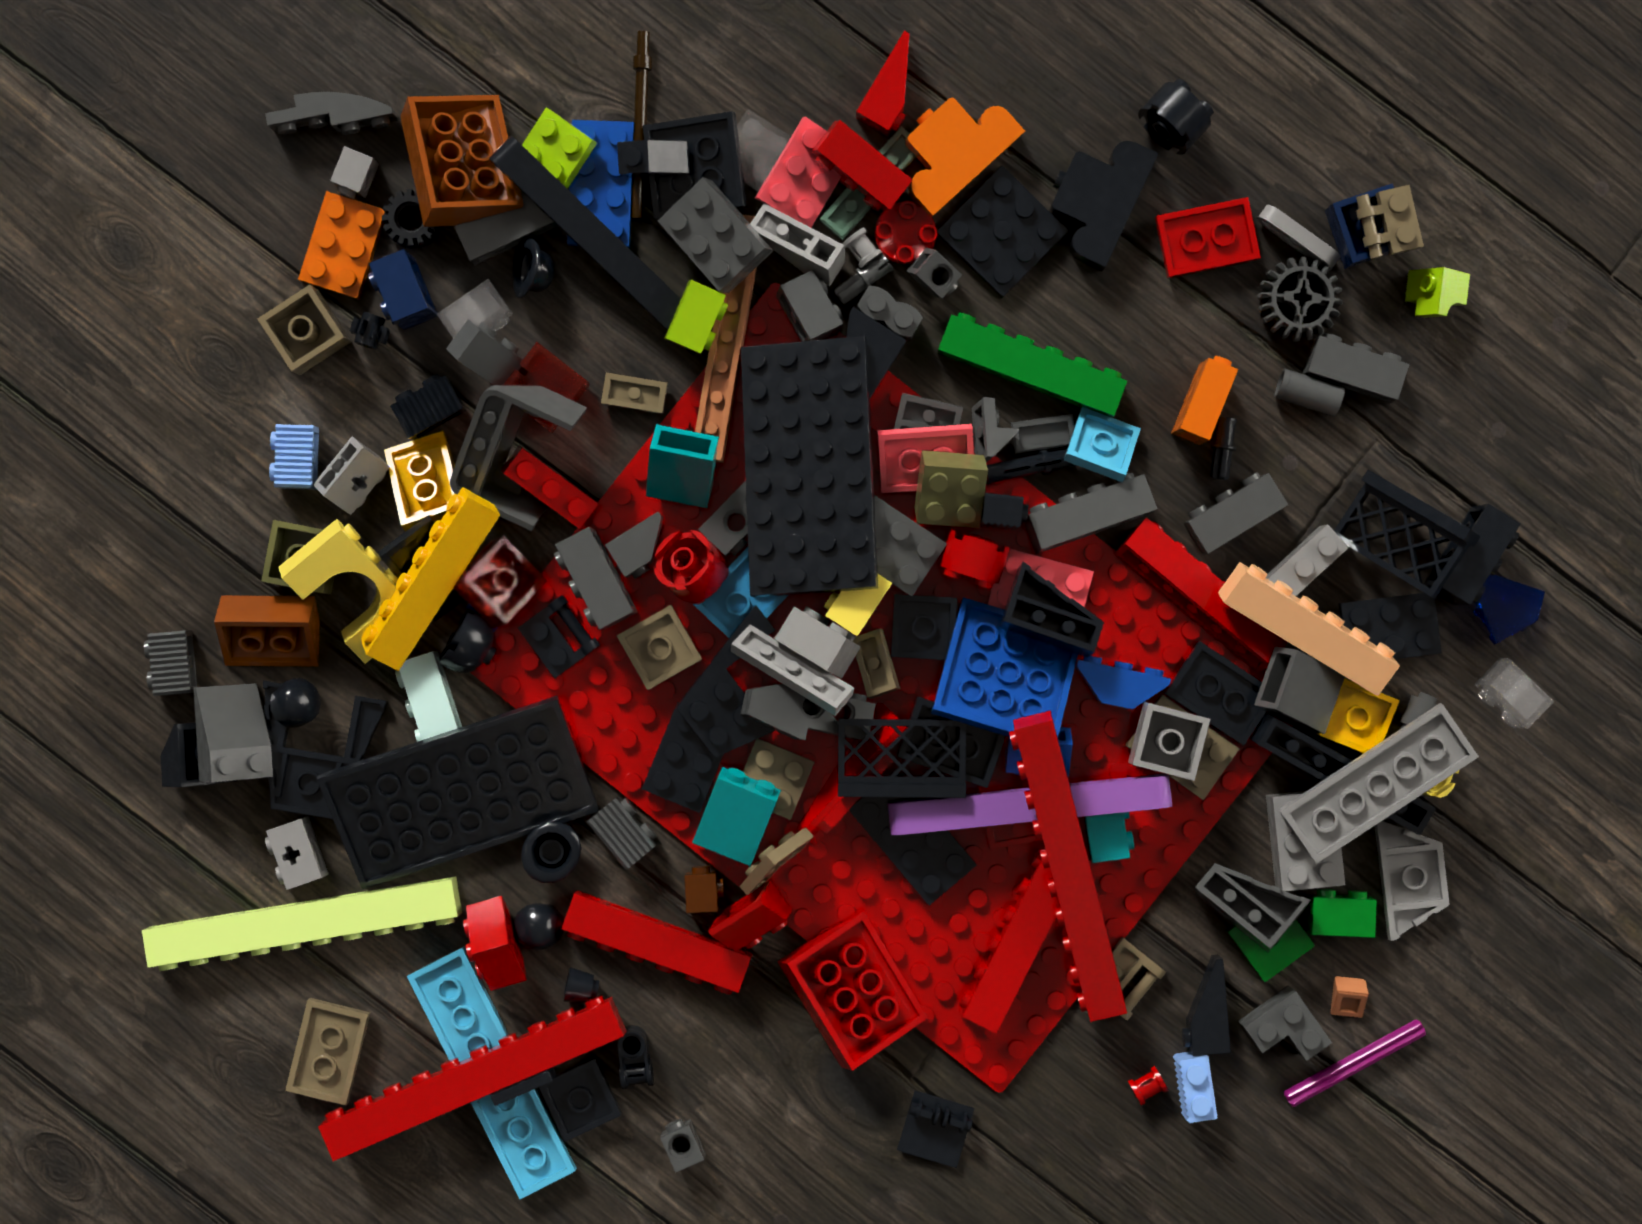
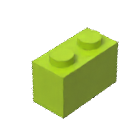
M689 280L664 339L698 354H701L703 349L709 350L716 333L711 331L715 320L721 321L728 307V304L724 302L726 295L698 282Z

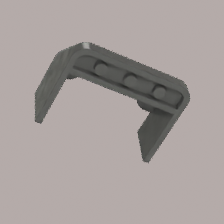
M490 386L479 398L450 478V487L453 493L458 495L461 488L464 487L493 503L500 513V517L532 531L546 513L548 506L521 494L523 487L501 471L508 458L523 415L527 413L533 417L543 418L571 431L585 414L587 407L542 386Z

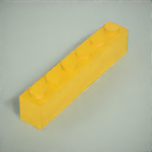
M464 487L461 488L458 495L454 494L449 499L446 506L447 512L441 521L437 520L433 524L427 543L424 547L421 546L417 549L412 559V566L407 573L404 572L400 575L395 585L396 590L390 599H386L382 603L378 612L379 617L373 625L370 624L365 629L362 635V645L366 655L397 671L400 670L500 516L493 503Z

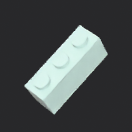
M432 651L408 659L399 671H395L400 688L405 687L408 700H405L408 715L410 718L415 717L418 727L415 730L417 742L462 727L444 668L438 664L440 661L438 651Z

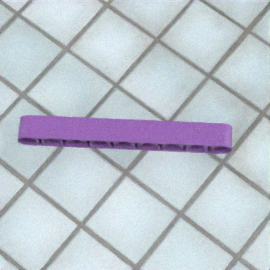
M1169 774L1069 783L1078 817L1161 809L1173 806ZM1030 788L966 794V798H922L887 803L891 835L1032 822V820H1037L1035 809H1028L1024 791L1030 790Z

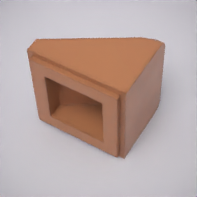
M1335 977L1331 1015L1363 1017L1369 994L1364 979Z

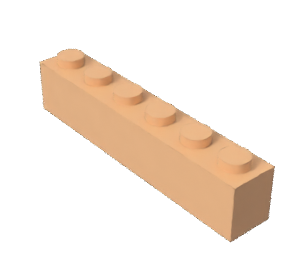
M1239 562L1218 592L1226 605L1374 695L1378 696L1400 667L1393 657L1395 652L1381 642L1377 646L1368 641L1370 637L1357 627H1354L1352 630L1348 629L1343 625L1344 621L1330 611L1324 614L1317 610L1318 604L1306 596H1303L1301 599L1292 594L1293 589L1284 582L1277 580L1276 583H1273L1266 578L1267 573L1256 565L1251 564L1250 567H1247Z

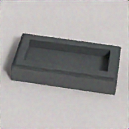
M1073 414L1011 422V428L1019 429L1018 433L1012 438L1014 454L1068 447L1074 430Z

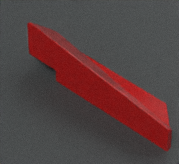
M883 703L876 705L873 719H899ZM871 726L870 732H871L876 726ZM882 726L874 736L887 748L899 734L891 726ZM896 726L901 732L907 728V726ZM871 738L857 750L869 763L883 752ZM853 740L851 745L855 748L861 741ZM849 748L846 751L845 756L851 752ZM853 754L845 762V776H858L867 766ZM885 754L873 767L881 775L893 760ZM838 765L797 826L798 831L805 827L814 836L810 842L814 846L826 833L833 829L860 799V797H838ZM869 770L864 776L876 775L871 770Z

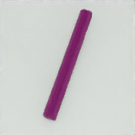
M1413 1020L1284 1091V1096L1289 1105L1295 1107L1426 1035V1031L1420 1021Z

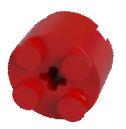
M950 529L946 540L947 545L943 550L939 563L941 567H944L943 574L960 580L963 575L973 578L974 584L988 589H992L993 583L999 584L1010 547L1003 545L1002 550L997 549L996 541L962 531L961 537L955 536L956 529Z
M690 530L691 532L681 533L678 531L672 533L662 541L656 550L655 558L657 561L654 573L657 579L679 599L692 602L693 604H701L712 596L728 577L729 569L726 566L725 558L698 531Z

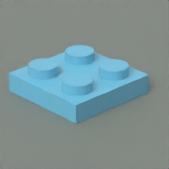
M1082 407L1064 461L1123 482L1141 428Z

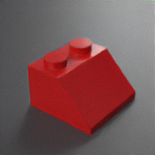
M770 880L748 896L742 897L723 909L708 932L713 938L735 952L744 946L750 949L757 945L763 939L761 936L768 931L774 934L783 929L788 924L786 920L792 910L772 880Z

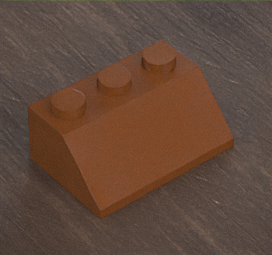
M221 595L214 624L225 666L319 665L320 618L315 596H307L302 600L299 596Z

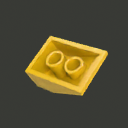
M444 431L385 449L387 464L390 466L389 474L400 523L404 531L406 532L428 515H430L434 522L437 520L441 521L447 512V503L454 495L450 487V478L455 467Z

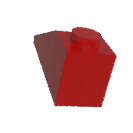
M906 31L902 33L856 111V118L887 137L892 129L897 132L906 118L903 111L910 36Z

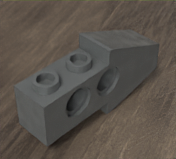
M782 683L746 689L741 715L796 740H806L808 729L838 736L839 721L834 718L833 714L815 704L813 713L810 715L806 714L803 710V702L806 698ZM853 693V696L843 706L845 711L843 718L873 719L876 704L866 702L867 696ZM845 725V738L862 741L867 736L859 726ZM865 726L869 731L871 730V726Z

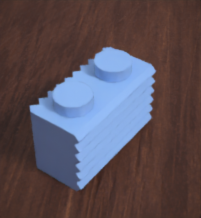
M276 424V432H271L270 436L271 450H275V463H271L269 467L270 481H274V487L281 489L317 490L313 484L318 479L319 427L314 425Z
M1190 1052L1176 1053L1173 1058L1175 1060L1174 1065L1176 1066L1174 1070L1177 1072L1175 1076L1178 1078L1176 1082L1179 1085L1177 1088L1180 1091L1178 1095L1181 1097L1179 1100L1181 1102V1114L1189 1123L1217 1119L1209 1056H1193Z

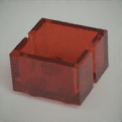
M538 342L535 343L520 363L529 372L524 376L515 369L504 383V385L542 386L575 402L580 399L590 386L586 379ZM529 415L551 433L558 427V425L546 419Z

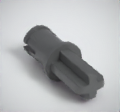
M882 253L861 270L857 268L856 274L835 288L834 292L843 304H846L867 289L868 286H871L887 273L894 270L890 263H886L888 259Z

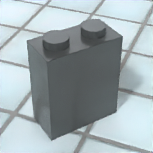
M1275 646L1254 705L1300 729L1325 734L1345 676L1299 650Z

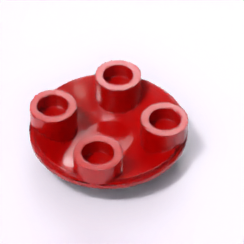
M909 200L895 203L890 210L883 211L875 226V240L878 248L885 257L899 264H912L925 248L933 249L938 234L934 219L930 218L918 204Z

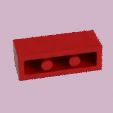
M841 120L833 122L811 151L817 156L815 161L822 168L829 172L831 169L842 176L839 181L853 192L858 189L866 196L863 199L864 202L876 211H879L880 208L883 211L890 210L912 182L908 175Z
M520 445L501 469L503 474L579 529H581L598 506L594 499Z

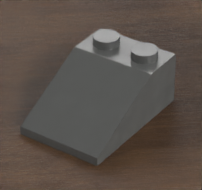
M257 683L194 687L199 782H222L273 777L271 743Z

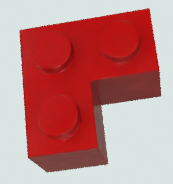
M498 896L467 905V919L463 920V926L466 936L470 939V943L466 944V952L469 961L475 962L480 981L485 980L490 991L526 981L524 957L514 939L511 913L503 897Z

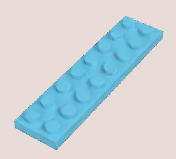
M465 947L407 976L449 1060L458 1057L459 1062L471 1057L469 1052L484 1045L491 1049L500 1045L499 1039L509 1035L482 980L480 981L475 966L469 961ZM533 1089L494 1106L491 1099V1094L471 1102L519 1199L576 1171L577 1168L537 1089Z

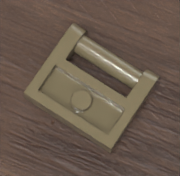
M1122 937L1112 949L1122 990L1142 965L1148 969L1125 998L1127 1014L1120 1016L1128 1021L1133 1015V1012H1131L1157 978L1161 979L1166 971Z

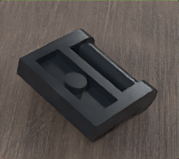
M564 595L555 599L547 607L518 627L554 678L560 676L600 646L596 638L592 639L567 606L569 602ZM556 612L582 647L577 651L572 648L550 618Z

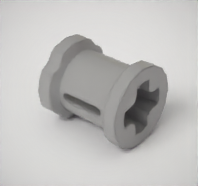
M865 227L856 231L842 243L845 245V248L850 249L859 261L858 266L861 269L882 254V251L876 249L867 237Z

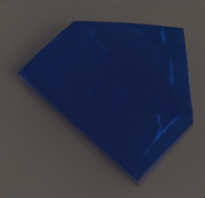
M1497 575L1488 576L1483 584L1486 587L1485 592L1475 603L1477 608L1473 613L1482 619L1491 634L1489 638L1495 645L1520 631L1526 630L1538 620L1545 591Z

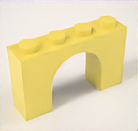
M336 519L278 568L281 578L302 600L329 578L343 572L363 574L376 584V594L370 607L341 631L345 644L366 664L372 657L365 653L362 645V635L365 629L370 624L373 625L379 617L378 612L382 603L386 599H390L394 594L398 578L389 568L385 570L379 563L381 558L371 546L365 548L358 541L361 537L349 523L344 526Z

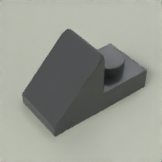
M983 397L972 407L975 454L984 455L987 463L1018 433L1019 429L997 427L999 411L995 407V398Z

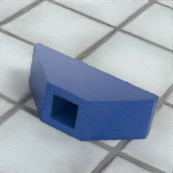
M1094 656L1089 658L1083 657V660H1077L1075 665L1076 670L1098 702L1128 709L1136 708L1169 686L1171 678L1163 677V670L1145 667L1144 673L1132 671L1133 664L1119 661L1114 662V667L1102 665V658Z

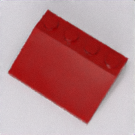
M863 911L806 942L778 961V964L842 1068L853 1071L928 1018Z

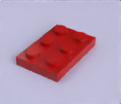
M1248 197L1157 215L1155 217L1167 279L1256 261L1261 258Z

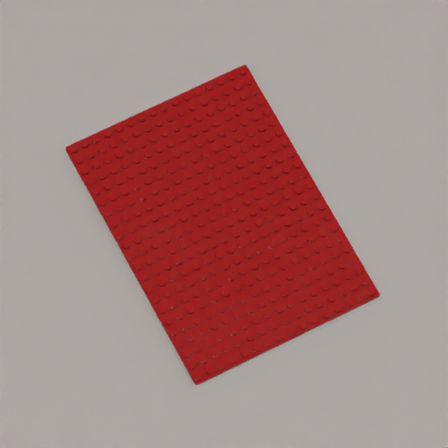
M771 284L750 310L743 347L801 342L776 297L780 284ZM839 332L837 335H835V336H833V337H831V338H829V339L846 338V337H845L842 333ZM741 364L724 463L716 462L708 508L646 496L652 434L598 501V506L581 529L577 528L572 534L574 535L587 527L596 530L638 613L605 630H599L598 626L592 627L583 611L588 608L584 599H577L569 585V581L573 580L569 571L561 569L554 557L494 632L495 637L492 646L497 650L488 665L482 663L475 671L470 672L515 709L558 696L582 762L738 887L748 877L745 872L750 866L696 845L692 841L722 767L728 769L736 768L743 771L756 740L724 753L700 813L642 789L677 702H680L729 638L699 611L692 602L679 599L657 579L654 573L656 558L648 565L651 570L637 579H634L632 575L627 578L622 574L605 544L657 512H660L664 518L657 548L672 533L678 531L681 533L691 532L690 530L700 532L698 529L746 481ZM706 367L660 425L695 432ZM888 371L870 399L874 495L917 523L914 509L916 491L881 493L877 430L894 429L902 393L921 397ZM994 456L986 464L990 465L1003 461ZM1023 477L986 484L985 493L1024 497L1023 504L1028 505V514H1030V508L1042 503H1047L1048 507L1056 505V503ZM740 514L732 515L728 520L729 529L734 532L741 531L746 523L745 518ZM919 524L945 543L950 529H956L955 536L961 537L962 531L996 541L997 549L1002 550L1003 545H1007L1013 550L1094 571L1084 608L1104 622L1095 652L1091 655L1102 658V665L1114 667V662L1119 661L1133 664L1132 671L1144 673L1145 667L1163 670V677L1171 678L1172 681L1196 643L1201 641L1261 682L1263 681L1265 669L1257 673L1115 554L1116 551L1095 534L1035 554L1024 524L1015 530L1010 528L1005 530L1004 527L993 529L991 526L987 528L985 525L980 528ZM748 543L736 556L730 553L726 557L723 554L727 567L748 547ZM942 551L913 594L918 596L957 598V618L963 597L987 604L991 589L974 584L973 578L963 575L961 580L944 575V567L939 565ZM893 584L859 633V635L876 629H883L890 655L894 594L908 595ZM833 592L788 595L767 618L775 629L769 636L775 639L794 606L801 611H804L807 606L830 620L827 625L828 627H830L832 622L837 624L825 616L828 610L824 608V605ZM564 595L569 602L567 606L592 639L596 638L600 646L560 676L554 678L518 627L547 607L555 599ZM672 605L700 653L702 660L647 690L617 635ZM557 612L553 614L550 618L572 648L577 651L582 647L559 614ZM1078 655L1077 660H1083L1084 656ZM855 656L841 680L854 687V693L867 696ZM891 657L900 689L873 699L867 697L866 702L876 705L883 703L899 719H909L917 696L931 701L935 700L945 660ZM742 658L726 669L744 693L746 689L781 683ZM1076 668L1074 669L1061 727L1071 728L1073 746L1068 777L1069 783L1165 774L1128 763L1131 749L1125 746V744L1137 729L1143 703L1134 709H1128L1098 702ZM1167 687L1145 701L1147 703L1154 704L1156 700L1159 698V696L1163 694L1165 697L1173 701L1175 704L1183 708L1188 713L1194 714L1193 712H1191L1190 710H1188L1187 708H1185L1184 706H1182L1181 704H1179L1178 702L1164 694ZM843 707L834 716L837 721H839V718L844 717L845 711ZM1271 714L1272 716H1274V717L1278 718L1279 720H1281V721L1287 723L1288 725H1290V726H1292V727L1294 726V725H1292V724H1290V723H1288V722L1282 720L1281 718H1279V717H1277V716ZM1209 724L1212 730L1238 747V752L1204 800L1170 777L1172 807L1129 812L1130 818L1125 819L1126 832L1132 831L1135 850H1129L1130 858L1092 863L1084 816L1078 817L1111 949L1114 948L1122 937L1125 938L1272 752L1256 744L1250 737L1243 746ZM808 729L806 740L792 739L777 731L759 738L815 761L791 820L775 813L771 814L751 866L757 861L761 862L758 856L769 846L773 845L775 849L780 846L778 842L790 831H793L794 834L799 832L797 826L838 765V736ZM1007 736L1005 737L988 788L966 781V794L1029 788L1027 779L1021 780L1020 775L1006 773L1005 747ZM845 738L850 744L854 740L850 738ZM901 739L889 751L896 757V759L901 764H903L906 760L897 757V752L902 741ZM893 761L881 776H888L899 766ZM911 761L905 766L913 776H922L930 769ZM903 770L899 772L902 776H907ZM932 771L928 776L939 775L935 771ZM941 772L945 777H954ZM848 811L815 846L809 841L800 853L780 866L768 880H772L792 910L786 920L788 922L787 926L808 942L862 911L865 912L928 1017L915 1028L994 1091L1003 1092L1078 998L1077 993L1082 992L1080 983L1074 984L1070 965L1075 964L1073 954L1066 955L1062 936L1068 935L1065 925L1059 927L1056 917L997 1034L962 1017L961 1014L962 1007L959 1006L961 998L967 989L972 991L977 979L973 978L974 973L981 961L986 963L991 951L987 950L989 943L995 933L1001 934L1005 926L1002 918L1009 905L1015 906L1019 895L1016 894L1017 888L1024 877L1029 879L1034 867L1030 866L1036 851L1045 847L1043 840L990 850L985 827L948 830L977 866L931 905H928L851 812Z

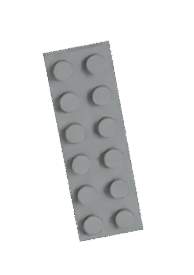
M1439 703L1279 810L1314 861L1319 863L1479 756L1444 705Z

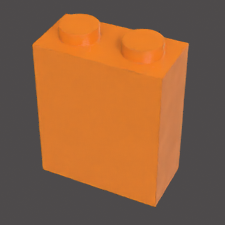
M1214 356L1213 359L1207 358L1198 365L1171 434L1198 445L1210 440L1238 372V369L1231 367L1232 362L1230 360Z

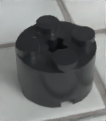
M1176 79L1174 83H1164L1138 112L1139 119L1144 116L1147 122L1143 127L1150 137L1168 151L1172 147L1179 149L1176 153L1179 155L1185 154L1211 126L1210 117L1214 114L1212 107L1207 102L1199 100L1193 95L1189 85L1181 79Z

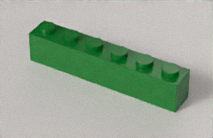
M960 312L958 316L951 314L937 351L938 354L1075 406L1085 407L1109 417L1115 416L1127 384V380L1121 378L1122 373L1110 368H1104V371L1093 368V363L1084 358L1075 357L1074 360L1063 357L1064 352L1055 347L1046 346L1045 349L1034 346V340L1026 336L1017 335L1016 338L1005 335V329L999 326L988 324L987 327L976 324V318Z

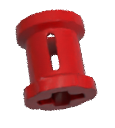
M1155 1066L1151 1067V1072L1135 1081L1133 1079L1128 1080L1141 1106L1146 1104L1145 1100L1157 1093L1169 1091Z

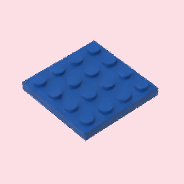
M963 597L931 714L1010 737L1009 731L1014 730V719L1051 710L1058 737L1078 654L999 627L1004 609Z

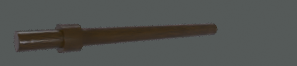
M648 31L637 32V55L633 56V70L636 71L634 141L644 140L643 125H647L648 71L652 70V57L649 56L650 32ZM645 177L632 178L631 219H643Z

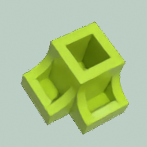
M1446 267L1409 270L1405 301L1416 303L1415 316L1422 318L1447 316L1451 306L1467 305L1470 274Z

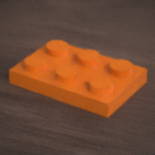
M326 191L298 280L360 300L370 269L369 263L373 260L384 225L382 215H385V211L382 208Z

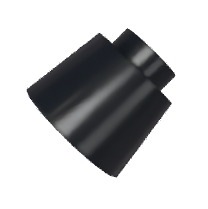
M570 967L563 1002L585 1003L590 998L597 997L599 980H594L593 974Z

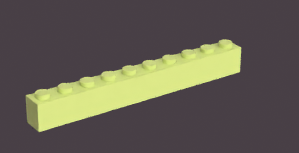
M455 876L150 926L142 930L147 967L158 966L159 971L178 968L179 962L189 961L190 966L205 964L209 962V957L220 956L221 961L239 958L240 952L251 951V956L270 953V947L281 946L282 951L300 948L301 942L312 941L313 946L328 944L332 942L331 937L343 936L344 941L362 938V932L374 931V935L378 936L393 933V927L405 926V931L420 929L424 927L423 922L436 921V926L446 925L455 922L454 917L462 914L457 877Z

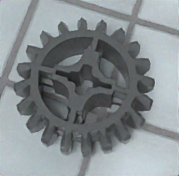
M1293 257L1287 260V267L1282 262L1276 264L1277 272L1269 270L1266 273L1270 281L1263 280L1260 283V287L1267 292H1261L1257 295V299L1266 301V304L1258 307V311L1268 312L1269 315L1264 317L1262 321L1263 323H1268L1272 320L1275 323L1270 329L1272 333L1276 332L1279 328L1283 329L1281 333L1282 339H1286L1290 332H1292L1294 342H1298L1302 334L1306 341H1310L1313 339V332L1317 336H1322L1324 334L1323 326L1328 329L1333 327L1334 323L1329 317L1338 318L1340 316V312L1333 308L1343 304L1342 299L1334 298V295L1342 292L1341 287H1332V283L1338 278L1334 275L1328 279L1325 274L1329 272L1330 268L1325 266L1319 271L1317 269L1319 261L1316 259L1312 261L1310 266H1308L1307 257H1301L1298 265ZM1297 275L1292 291L1277 293V289L1284 278ZM1309 279L1317 284L1322 294L1314 293L1310 289ZM1299 293L1302 299H1306V302L1299 306L1298 300H1294V296ZM1278 305L1286 306L1290 310L1293 322L1281 313ZM1323 306L1320 315L1314 322L1303 324V318L1306 316L1308 308Z

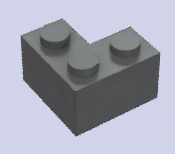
M1289 985L1238 1021L1253 1044L1262 1053L1287 1037L1298 1054L1307 1061L1332 1044L1298 993Z

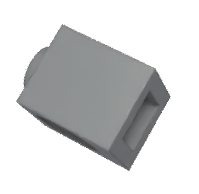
M344 146L330 181L338 187L337 192L351 199H355L356 195L366 198L379 163L373 157Z

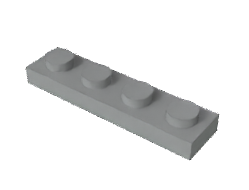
M751 624L731 644L732 653L834 716L853 696L854 687Z

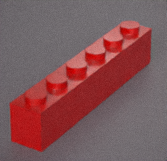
M1147 517L1132 530L1115 552L1118 557L1257 673L1268 667L1275 646L1285 647L1288 643L1286 640L1226 605L1218 594L1225 581H1222L1212 573L1211 568L1207 564L1198 561L1188 553L1187 548L1182 543L1170 538L1158 523L1150 521Z
M1040 849L1036 851L1030 866L1034 867L1029 879L1024 877L1017 888L1016 894L1019 895L1015 906L1009 905L1002 918L1005 926L1001 934L995 933L989 943L987 950L991 951L986 963L981 961L974 973L973 978L977 979L972 991L967 989L959 1003V1006L962 1007V1017L997 1034L1056 918L1055 908L1060 907L1058 896L1051 897L1047 879L1053 877L1050 867L1045 869L1043 867Z
M579 890L573 895L561 928L568 931L567 936L572 939L584 942L585 938L596 941V946L608 952H614L615 949L626 952L625 957L639 963H643L644 959L656 963L655 968L666 973H673V970L684 973V978L691 982L702 984L704 980L715 984V990L731 995L732 991L739 993L752 957V953L739 949L735 952L720 941Z

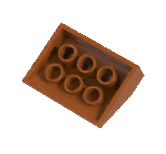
M499 95L407 97L400 117L424 227L455 226L523 207L520 189L489 159L508 139Z

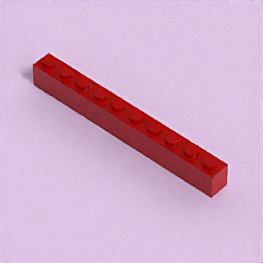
M1051 710L1014 719V730L1009 731L1013 751L1020 749L1022 760L1017 761L1018 771L1021 780H1028L1030 790L1024 791L1028 809H1035L1037 820H1032L1036 839L1043 838L1045 849L1040 850L1044 869L1049 867L1051 869L1053 878H1049L1047 881L1051 897L1058 896L1060 907H1056L1055 912L1059 927L1065 925L1068 934L1067 936H1062L1066 955L1073 954L1075 964L1070 965L1074 984L1080 983L1082 992L1077 993L1081 1012H1088L1090 1022L1127 1014Z
M602 995L585 1002L586 1008L577 1012L574 1011V1008L567 1009L556 1015V1021L547 1025L544 1020L527 1027L528 1033L519 1037H517L516 1033L509 1034L498 1040L500 1044L491 1049H488L487 1045L481 1046L469 1052L471 1057L461 1062H459L458 1057L440 1065L442 1069L433 1074H430L429 1070L423 1071L411 1078L412 1083L403 1087L400 1082L383 1089L384 1095L373 1099L371 1095L355 1101L354 1108L344 1111L340 1107L325 1114L326 1120L318 1128L332 1161L624 1037L627 1030L613 998L609 997L604 1000Z

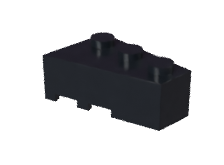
M1023 561L1017 570L999 627L1089 658L1095 652L1104 622L1073 598L1070 599L1063 594L1049 580L1046 581Z

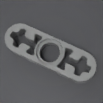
M1266 205L1257 217L1261 225L1311 261L1318 260L1320 267L1328 266L1329 270H1331L1339 260L1340 254L1335 249L1276 207Z

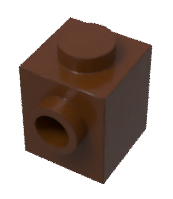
M710 866L691 867L692 872H686L685 874L686 913L718 912L719 897H724V879L718 878L717 871H710Z

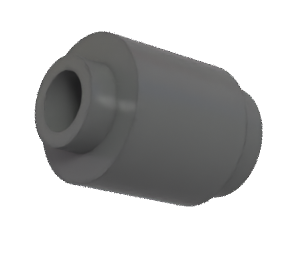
M1420 692L1418 697L1411 695L1400 720V723H1402L1401 728L1436 706L1438 699L1423 692Z

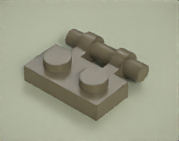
M1410 185L1376 193L1378 205L1371 206L1369 194L1356 197L1359 208L1356 210L1358 220L1362 221L1365 237L1362 239L1364 248H1368L1370 259L1382 257L1381 245L1386 243L1390 255L1424 247ZM1381 216L1385 233L1378 234L1374 217Z

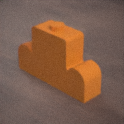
M949 98L935 112L929 108L916 120L919 126L905 140L907 148L915 154L916 158L926 168L917 172L912 178V182L908 187L910 197L930 218L933 217L1013 144L1025 130L1005 108L1000 106H992L986 109L978 119V123L973 120L955 98Z

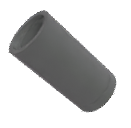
M1284 368L1278 379L1274 398L1335 417L1343 401L1345 387Z

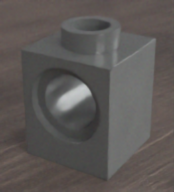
M925 248L906 271L932 296L941 299L944 296H949L957 288V281L962 276L937 250ZM939 267L941 277L937 282L933 283L931 278L932 272Z
M677 1119L665 1125L666 1130L662 1131L660 1139L675 1173L705 1159L706 1152L691 1119L685 1122L682 1119ZM684 1136L690 1141V1146L687 1149H679L675 1146L673 1140L676 1137Z

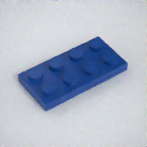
M572 120L573 126L596 141L597 144L569 186V191L630 248L632 178L619 174L617 142L634 141V122ZM567 235L568 246H579Z

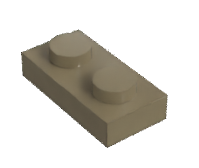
M606 372L601 404L663 414L668 383Z
M876 629L855 637L853 642L861 646L856 654V659L867 697L873 699L899 690V682L883 629Z

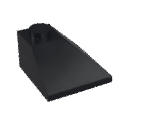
M196 722L174 724L160 756L162 787H188L237 782V780L199 782Z

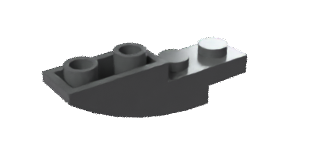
M339 92L293 95L296 107L265 113L267 126L281 135L295 133L297 128L309 126L312 129L327 126L329 121L337 132L349 135L360 132L362 127L385 128L390 126L392 121L398 120L397 113L386 104L367 97Z

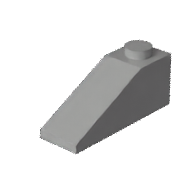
M763 203L750 223L774 251L803 273L813 270L817 278H822L829 287L846 262L845 245Z

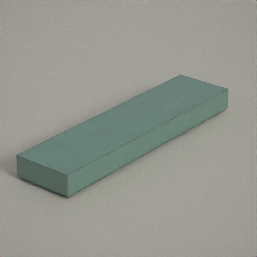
M901 126L879 152L904 172L916 156L905 145V140L910 133ZM846 188L821 216L819 221L843 241L869 212L871 207L864 202L863 199L866 196L858 189L853 192Z

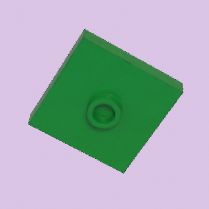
M1297 920L1294 921L1269 953L1234 925L1226 930L1264 982L1271 979L1315 946Z

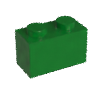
M1317 889V894H1307V899H1310V902L1307 905L1306 931L1311 935L1375 938L1377 900L1367 896V891L1348 890V895H1336V890Z

